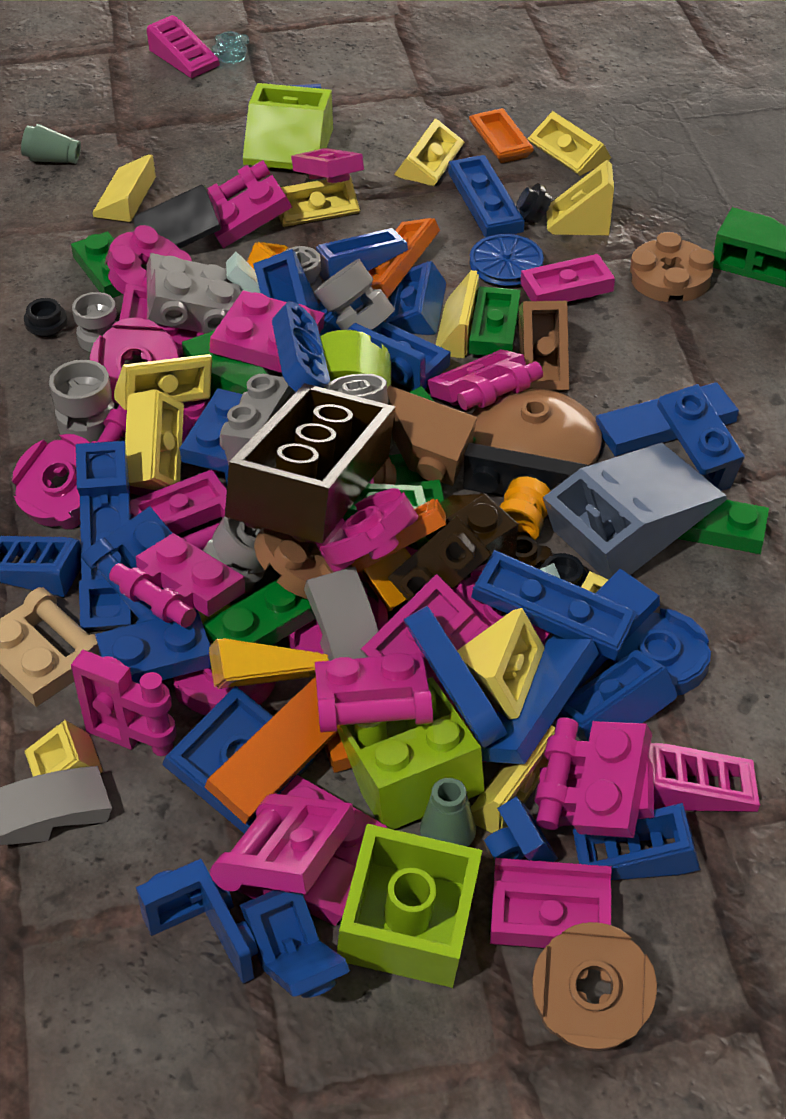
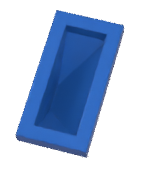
M293 249L253 263L260 293L280 301H292L318 311L319 303Z

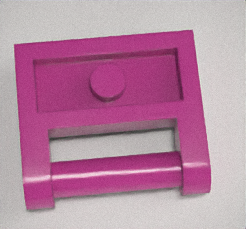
M211 469L131 500V519L150 506L172 533L179 534L219 517L223 518L225 515L227 490ZM219 523L182 537V539L203 550L208 541L212 539Z
M392 653L387 656L356 659L339 657L331 661L315 662L320 733L337 731V725L415 719L416 725L433 723L432 698L428 687L423 653Z
M269 794L256 809L257 818L231 852L221 854L212 865L210 876L218 887L226 891H236L242 885H249L289 893L307 894L356 823L353 805L344 802Z

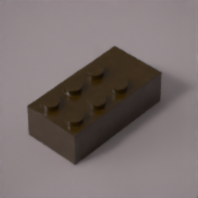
M304 383L229 461L225 517L241 521L250 528H267L289 534L301 542H318L323 544L389 458L395 406Z

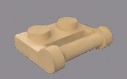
M44 587L31 591L25 598L24 604L0 619V673L35 707L74 682L71 664L82 649L99 655L95 634L89 635L59 608L56 597ZM41 621H45L75 651L65 657L34 626Z

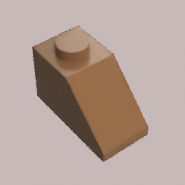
M523 301L518 307L519 352L524 354L526 365L536 361L543 370V377L531 382L529 388L569 390L567 301Z
M388 386L389 405L395 406L392 437L408 469L418 473L428 481L439 479L440 482L453 486L464 463V454L468 443H473L477 417Z

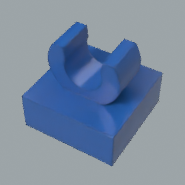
M517 796L497 808L508 827L495 831L484 840L494 859L521 860L524 856L529 861L554 862L558 859L541 828L536 824L533 814Z

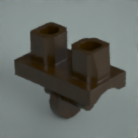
M457 515L397 568L388 579L410 601L436 574L453 589L491 556L492 553Z

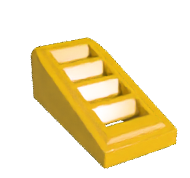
M226 638L216 639L209 647L214 687L218 689L315 677V662L329 661L328 654Z

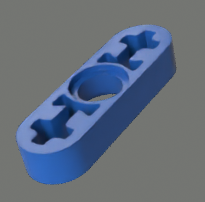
M288 301L272 318L282 375L295 392L304 383L325 388L330 382V376L317 323L303 307L295 302Z
M425 606L403 619L414 641L480 746L484 749L506 736L507 731L499 716L430 608Z

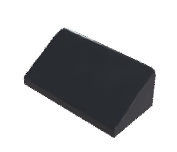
M205 185L192 188L133 217L135 228L140 225L150 226L157 231L158 235L170 240L179 249L222 229L218 206Z

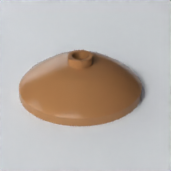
M529 388L519 393L510 391L498 396L494 404L484 408L477 407L471 414L477 417L474 432L475 444L586 465L595 464L600 455L602 434L595 417L579 402L556 391L540 388Z

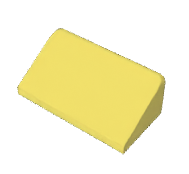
M554 111L528 137V141L579 176L595 169L604 161L611 159L603 143Z
M434 119L394 175L402 179L435 186L447 169L449 162L454 159L465 142L440 121Z
M146 155L118 168L93 210V217L124 222L132 221L156 178L153 155Z
M351 176L350 180L337 183H328L327 179L281 187L292 208L278 216L283 227L360 212Z
M471 270L449 296L444 306L436 345L450 351V357L465 358V355L467 356L479 288V274H477V271Z
M206 354L124 364L114 390V399L124 410H127V400L130 394L157 389L181 403L210 399L212 356Z
M157 389L129 395L125 433L129 485L156 491L180 482L181 456L179 448L182 445L184 415L183 403Z
M550 726L525 764H502L485 787V792L481 793L471 806L475 825L490 833L508 827L497 808L516 796L524 804L537 787L540 778V768L548 766L549 760L545 757L544 753L547 739L554 735V726Z

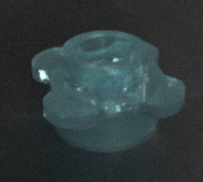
M234 31L215 36L216 45L212 46V52L218 55V59L224 63L240 62L246 57L247 48L245 45L250 42L249 37Z

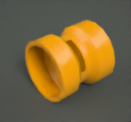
M528 476L518 477L509 484L504 494V502L499 507L518 523V532H526L531 535V538L536 540L543 527L544 518L548 515L543 497L551 490L545 483L536 478Z

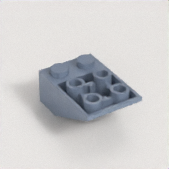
M661 442L580 468L546 494L543 500L553 531L597 572L609 580L619 569H622L629 575L633 574L725 502L727 497Z

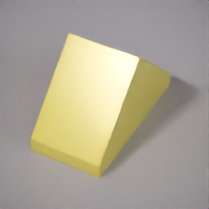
M608 160L604 161L551 202L546 212L547 230L551 234L609 235L614 181L612 164Z
M523 608L512 610L457 650L492 707L509 720L519 718L545 650Z

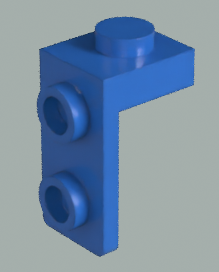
M202 859L174 871L166 870L160 872L148 882L136 887L142 918L151 936L205 912L242 984L254 979L251 957L258 954V948L253 934L245 921L235 923L229 912L234 907L230 892L221 889L214 883Z
M273 890L240 905L244 919L257 944V955L263 971L293 997L301 995L303 998H311L321 995L336 985V978L350 971L346 959L319 940L303 894Z

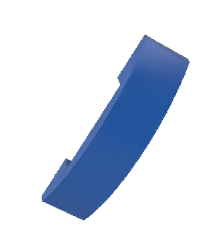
M125 441L76 444L77 490L80 496L81 555L94 543L107 537L131 520ZM118 551L112 554L119 563L132 569ZM81 558L82 580L79 581L80 627L85 631L132 625L133 611L96 567L90 569Z

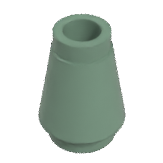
M36 124L35 127L26 126L21 142L22 156L30 157L31 162H70L76 164L80 156V141L41 124Z
M443 778L434 784L420 824L421 836L467 847L472 843L476 835V825L466 794V788L461 781L454 778Z

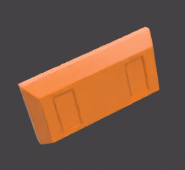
M503 108L469 116L472 125L500 163L527 158L534 151L533 146Z

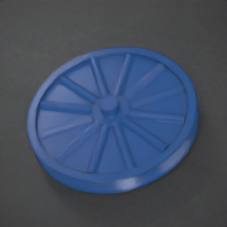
M496 234L478 241L470 251L471 269L477 271L479 278L496 285H519L522 270L543 266L544 255L542 249L534 241L520 235Z

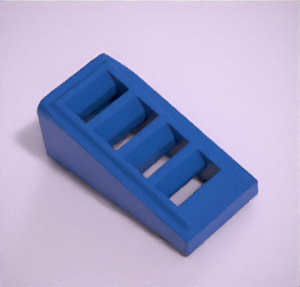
M393 228L320 244L316 247V251L320 254L321 259L320 276L324 281L357 259H360L369 271L408 250L407 242Z
M0 536V554H6L0 562V583L30 590L44 587L53 595L65 597L81 569L80 540L69 537ZM16 556L21 557L18 563H12Z
M683 803L655 809L654 818L637 819L634 838L579 834L576 829H573L579 864L612 866L611 880L681 875L701 870ZM664 839H675L674 843L666 845L664 843ZM651 840L653 848L642 850L641 841ZM617 842H628L630 853L620 855ZM605 843L608 858L597 861L594 844Z

